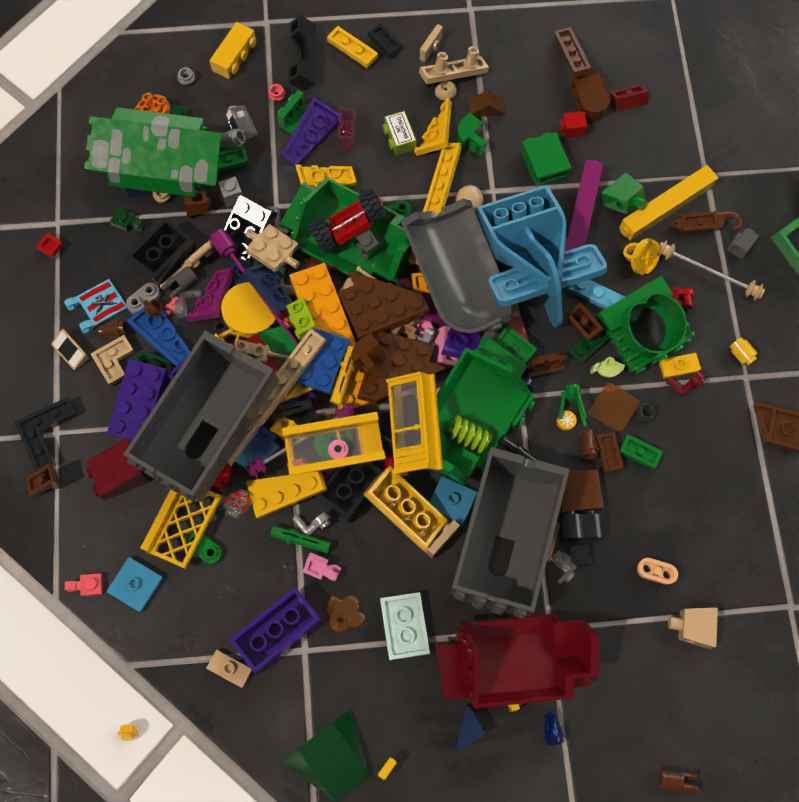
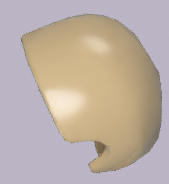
M473 185L461 188L455 198L456 202L463 198L471 200L475 212L477 207L482 206L484 201L480 189Z

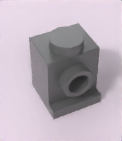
M746 228L743 233L738 232L726 250L743 259L759 235L752 229Z
M369 229L356 237L358 243L355 246L365 260L381 250L379 243Z

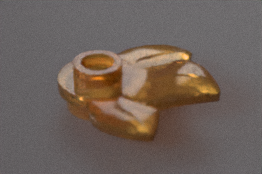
M335 595L330 598L327 611L331 616L330 626L335 631L342 632L348 629V627L356 628L365 620L366 616L357 612L359 601L356 596H348L342 601ZM342 618L344 622L338 623L337 619Z

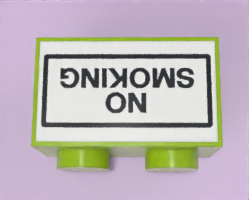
M405 111L385 116V124L382 127L384 134L389 137L390 149L394 150L395 155L413 151L416 147V138Z

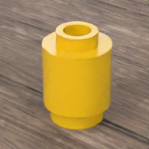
M742 337L729 346L732 349L733 355L742 365L747 364L749 366L757 360L756 355L758 353Z

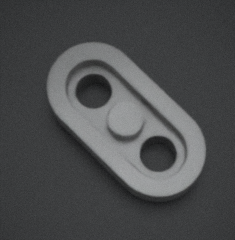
M147 283L132 294L126 301L129 312L136 314L144 307L143 302L145 300L148 302L154 298L158 300L161 295L158 286L154 283ZM138 301V304L133 305V302Z

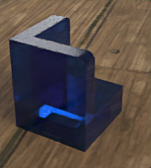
M260 426L258 428L259 432L250 446L267 456L278 439L275 434Z

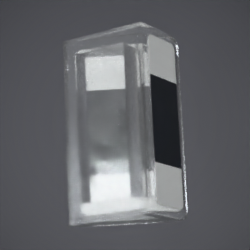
M229 106L226 117L231 129L242 130L245 140L257 136L258 133L246 107Z

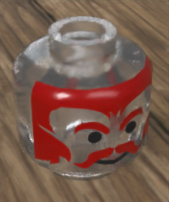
M239 488L237 491H230L223 504V508L226 510L225 514L235 519L245 517L252 504L251 498L248 497L249 493Z

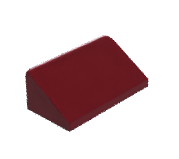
M642 84L610 92V97L616 111L649 103V91Z

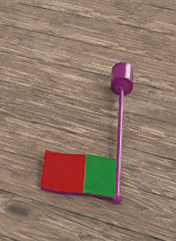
M224 229L215 231L210 236V242L222 258H232L243 273L245 269L234 256L237 250L236 244ZM258 293L281 326L262 331L243 341L254 344L260 343L263 346L268 345L273 353L290 356L299 343L281 318ZM272 356L268 357L267 363L263 364L274 369L276 372L286 359Z

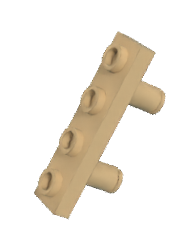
M471 46L468 48L466 59L447 62L448 55L445 52H439L435 65L420 67L419 74L426 84L488 73L489 66L482 56L477 57L479 54L478 48Z

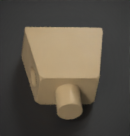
M718 608L683 609L680 611L679 618L669 617L668 629L679 630L678 638L681 641L707 649L716 648Z

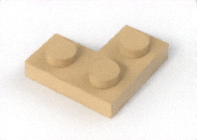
M125 335L91 353L109 386L123 380L124 371L118 362L133 354L134 350Z

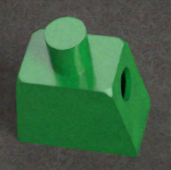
M624 173L601 192L605 207L624 214H629L635 208L644 210L648 203L645 200L644 187L628 173Z

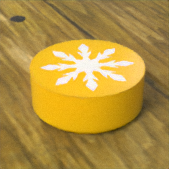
M563 411L562 419L557 417V425L561 430L569 431L576 425V416L571 411Z

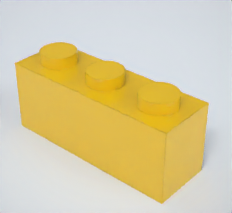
M236 22L209 60L212 71L228 79L233 74H236L242 61H245L248 52L256 44L254 30Z

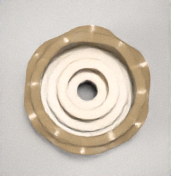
M449 80L441 81L435 87V95L440 100L445 101L447 98L451 100L456 95V86Z

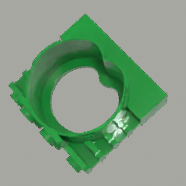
M662 276L594 315L597 322L603 327L605 335L608 334L610 336L611 343L616 346V351L622 356L623 363H626L629 373L635 371L638 374L646 369L645 365L649 362L654 364L664 360L669 354L685 347L684 345L691 342V337L695 335L694 331L690 330L688 321L686 322L683 308L675 299L671 298L673 294ZM643 308H649L658 313L665 325L664 339L654 350L641 346L634 338L630 329V317H637Z

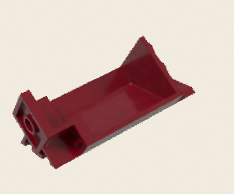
M555 613L531 615L525 617V619L508 617L459 622V630H456L457 641L435 643L444 701L467 699L471 701L474 709L573 699L574 688L590 686L591 677H598L600 637L586 620L561 622Z

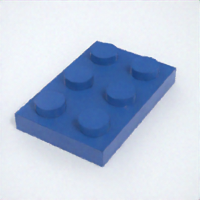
M314 328L313 330L325 338L327 342L295 383L330 395L350 340Z

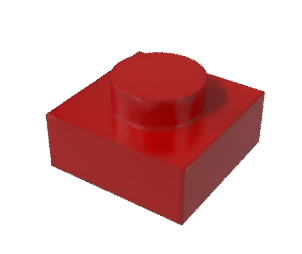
M47 233L36 248L53 259L64 244Z

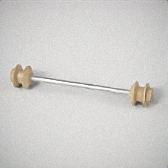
M667 240L659 245L660 252L658 251V256L664 255L665 260L670 259L672 255L744 287L746 288V297L752 295L754 296V301L757 298L760 299L765 291L763 284L760 286L756 285V280L746 285L674 252L675 244L667 245Z

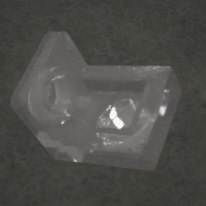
M558 551L551 560L565 574L557 582L560 584L563 581L568 583L575 576L573 571L577 567L571 562L572 559L567 553Z

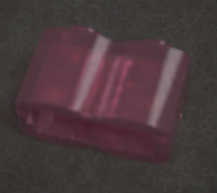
M341 107L338 114V145L340 150H354L357 128L356 111L354 108Z

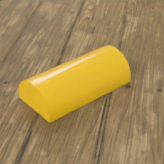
M388 466L363 494L422 550L429 546L448 521L401 475L393 474L391 466Z

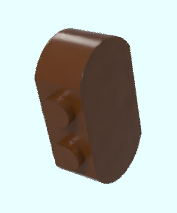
M591 68L590 74L576 78L573 76L570 85L578 112L584 111L586 121L589 122L601 120L607 112L609 103H611L610 94L605 89V80L601 78L600 72L594 68Z

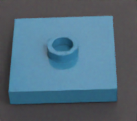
M442 476L429 503L448 521L452 522L455 520L462 527L477 492Z
M128 557L106 592L142 613L163 580V577Z

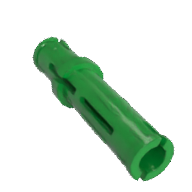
M273 525L270 534L271 538L287 541V544H297L328 554L331 544L330 541L295 532V529L292 528L288 530Z

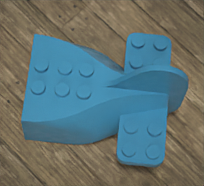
M548 185L477 207L478 219L494 257L498 261L513 267L489 278V287L498 305L506 307L542 295L551 324L555 328L561 326L563 322L562 288L601 276L607 272V263L598 248L593 244H588L565 251L567 244L565 215Z

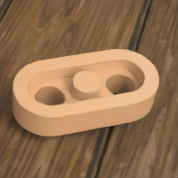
M644 558L637 565L639 576L650 581L670 585L678 578L677 569L665 562ZM644 566H648L650 571L645 572ZM663 572H667L669 578H665Z

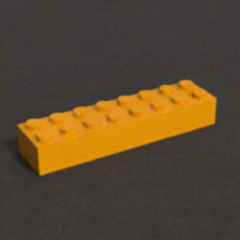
M322 263L290 274V282L297 300L304 298L316 328L349 339V346L354 347L356 344L326 264ZM351 359L348 361L345 373H347ZM340 367V369H339L338 375H337L336 380H335V383H334V385H333L332 393H333V391H334V388H335V385H336V381H337V379H338V376H339L341 367ZM357 367L355 371H352L342 405H337L338 409L341 410L343 408V403L346 406L350 404L354 413L378 405V403L374 404L357 399L365 371L361 373ZM344 378L342 379V382H341V385H340V388H339V391H338L339 393H340V391H341V388H342V385H343V382H344Z

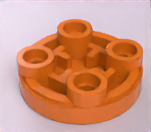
M145 93L134 110L169 114L170 104L166 97L162 95Z

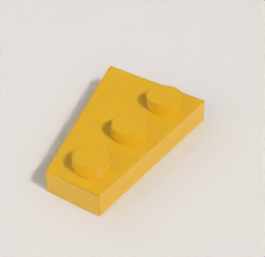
M295 165L300 184L306 183L316 188L319 182H323L328 177L347 188L357 186L352 167L330 166L326 168L318 167V165H311V167Z

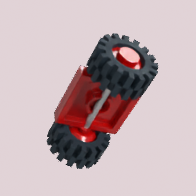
M372 188L358 195V201L329 217L328 220L331 227H329V224L323 217L309 225L311 234L315 238L314 240L325 254L370 228L371 224L368 217L374 225L388 218L381 200Z

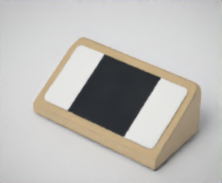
M64 329L58 333L51 343L74 371L89 360L86 353Z

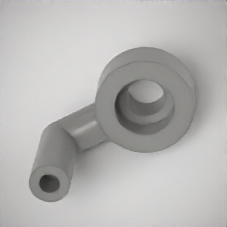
M325 511L316 517L309 526L306 525L299 514L292 520L303 534L310 536L317 529L321 528L323 530L329 526L332 516L328 511Z

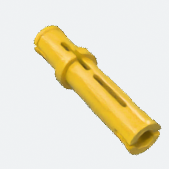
M348 346L344 361L340 364L341 370L330 399L331 403L342 405L352 371H355L356 368L351 358L354 348L352 346ZM351 359L347 373H345L348 361ZM344 378V382H343L341 391H340V393H339L338 391H339V388H340L342 379Z

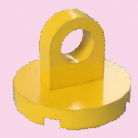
M645 238L639 243L633 242L628 244L624 248L623 254L631 262L632 270L639 275H644L645 273H650L656 267L659 261V256L657 255L658 251L660 252V246L656 240Z

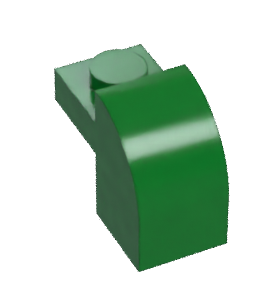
M470 112L459 123L457 142L461 143L462 150L468 146L472 152L482 156L486 152L487 142L478 136L482 131L483 122Z

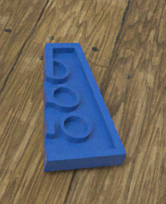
M144 306L127 320V324L176 367L190 354L189 349L182 338L179 337L163 310L160 312V318L156 316L151 317L145 312Z

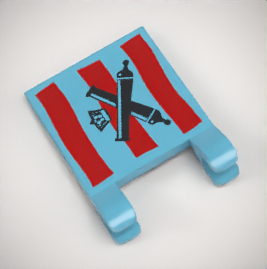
M109 279L64 302L69 311H73L81 304L91 319L83 321L79 325L84 334L89 333L99 324L128 309L126 303Z

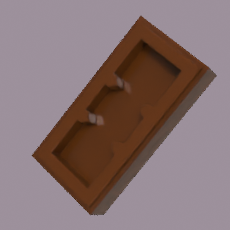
M615 432L596 435L595 438L600 451L599 456L603 472L610 473L623 470L624 466Z

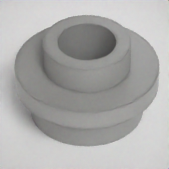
M185 67L179 70L177 78L181 84L189 85L195 80V74L191 69Z

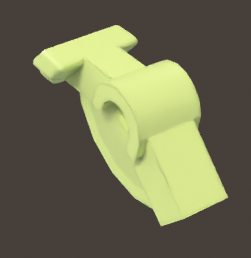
M608 357L603 362L593 365L590 373L598 372L603 377L612 378L621 373L625 365L615 361L612 357Z

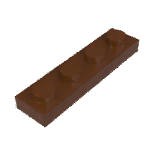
M568 27L554 31L555 39L574 78L590 74L591 66L572 28Z

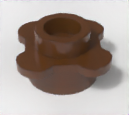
M152 299L149 302L147 300L143 302L145 312L149 316L161 317L160 312L163 308L157 300Z

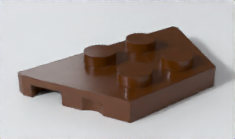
M756 401L753 407L764 443L799 452V412Z

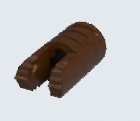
M660 770L658 787L660 790L699 794L697 786L684 784V781L695 782L698 780V775Z

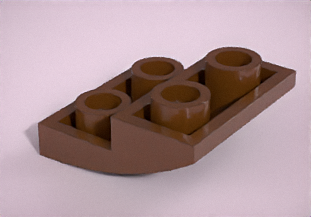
M598 469L569 472L561 502L563 513L566 511H589L604 508Z

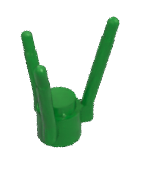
M569 384L565 386V391L561 392L558 419H562L565 400L567 399L569 403L578 404L583 427H586L587 415L581 397L580 385Z

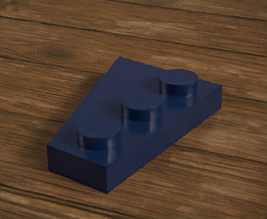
M264 264L244 270V277L277 315L288 311L286 306L291 304L292 301L286 288L281 286L278 273H275Z

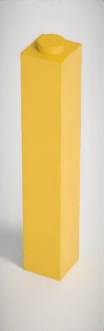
M708 165L704 166L647 203L644 210L638 209L624 218L619 227L622 235L630 241L714 187L718 176Z

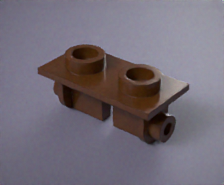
M560 352L530 358L525 363L527 365L528 377L531 378L565 370L563 363L565 362L564 354L561 355Z

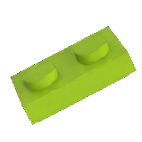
M300 298L286 306L290 314L288 316L289 320L295 326V334L299 340L303 339L310 328H316L304 298Z

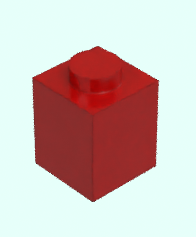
M584 111L563 114L562 121H559V130L563 132V138L585 136L587 122Z

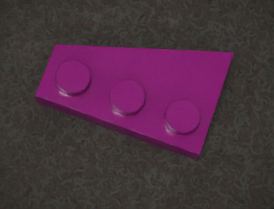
M231 268L216 270L205 287L206 293L201 299H197L195 302L196 308L192 313L189 312L185 318L190 322L218 318L221 313L223 298L229 290L235 272Z

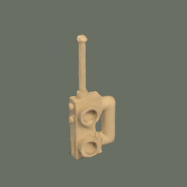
M208 241L184 261L179 270L160 284V288L186 266L192 270L201 263L199 261L201 257L205 256L207 258L215 251L213 244Z
M236 340L235 343L237 350L255 357L261 363H267L268 357L272 356L286 360L289 357L273 353L268 345L263 346L260 343L254 344L243 340Z

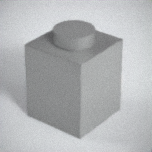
M236 176L218 182L227 208L234 206L239 196L242 195Z

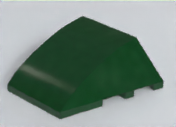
M350 710L321 730L282 762L334 802L339 801L370 776Z

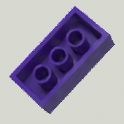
M128 360L107 435L120 439L128 438L132 442L167 389L169 382L167 374L170 371L150 364Z
M294 587L230 638L229 641L251 670L258 674L322 621L296 587Z

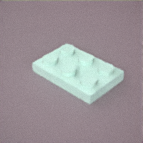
M420 592L380 598L389 661L430 654Z

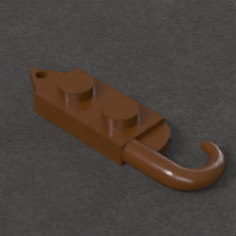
M713 211L681 214L677 220L670 224V227L682 231V234L710 232L721 229L725 222L724 219H735L737 226L732 228V231H737L741 228L743 221L736 212Z

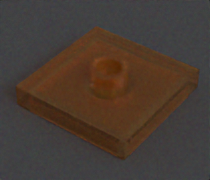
M607 381L588 414L621 433L639 405L640 400Z

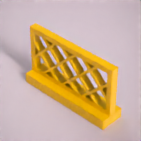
M170 490L140 548L153 556L186 569L222 496L209 491L205 498L208 496L215 498L212 505L204 507L202 501V503L200 502L201 509L191 513L189 504L193 502ZM186 506L188 515L178 518V509ZM203 513L205 518L203 523L195 525L193 517ZM190 518L192 527L182 531L180 522ZM177 524L179 533L169 536V527ZM194 531V541L186 544L184 535ZM181 536L183 546L173 549L171 540ZM168 543L170 551L163 554L157 552L160 544ZM185 549L186 557L183 563L177 561L175 553Z

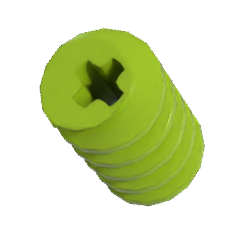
M459 415L453 419L448 429V433H451V440L457 436V443L465 440V447L471 443V450L473 451L478 447V454H481L487 448L492 439V433H489L488 430H482L480 426L475 427V424L473 422L468 423L467 419L461 420Z

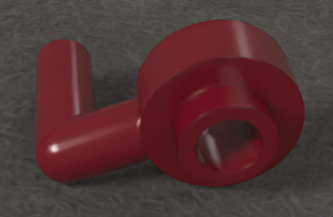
M701 370L697 371L683 387L672 377L666 383L680 396H685L694 386L698 388L706 380L703 377L706 374Z

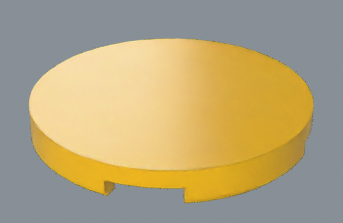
M250 282L232 287L223 298L221 311L224 322L230 329L244 334V336H253L262 331L269 330L276 321V318Z

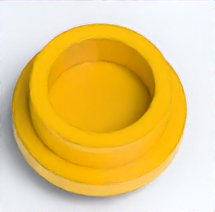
M126 724L120 726L117 736L121 737L123 741L135 740V737L139 736L137 725Z

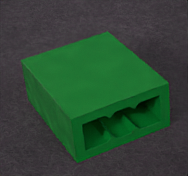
M556 132L551 134L545 133L540 137L528 138L523 141L521 153L535 187L569 177L571 166Z

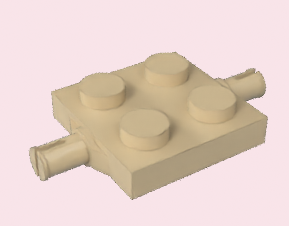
M270 224L259 234H256L251 229L246 231L245 235L253 240L246 248V253L272 271L276 272L286 263L295 269L299 266L300 262L292 258L293 253L299 248L298 243Z

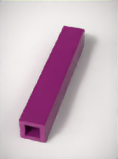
M596 160L585 161L569 225L565 251L585 245L603 168V163H599Z

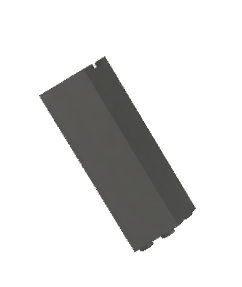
M205 330L123 455L129 458L127 462L193 503L195 500L202 503L279 382L274 369L246 353L240 352L234 346ZM203 421L219 429L200 458L190 459L186 455V447Z
M493 447L490 448L450 594L453 595L454 599L472 603V607L477 609L490 608L492 613L498 615L507 613L525 619V617H529L534 613L570 469L539 460H529L524 456ZM496 536L515 542L508 570L505 575L500 577L492 575L488 568Z

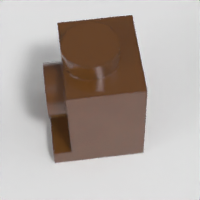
M205 190L197 191L195 197L183 196L187 219L191 218V215L209 213L208 208H211L210 197H206Z

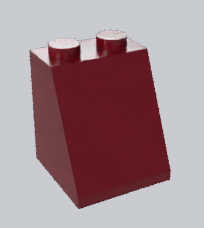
M128 438L119 441L87 461L89 467L86 468L89 478L94 480V493L104 501L149 483L144 471L142 472L127 462L129 458L123 455L131 443Z

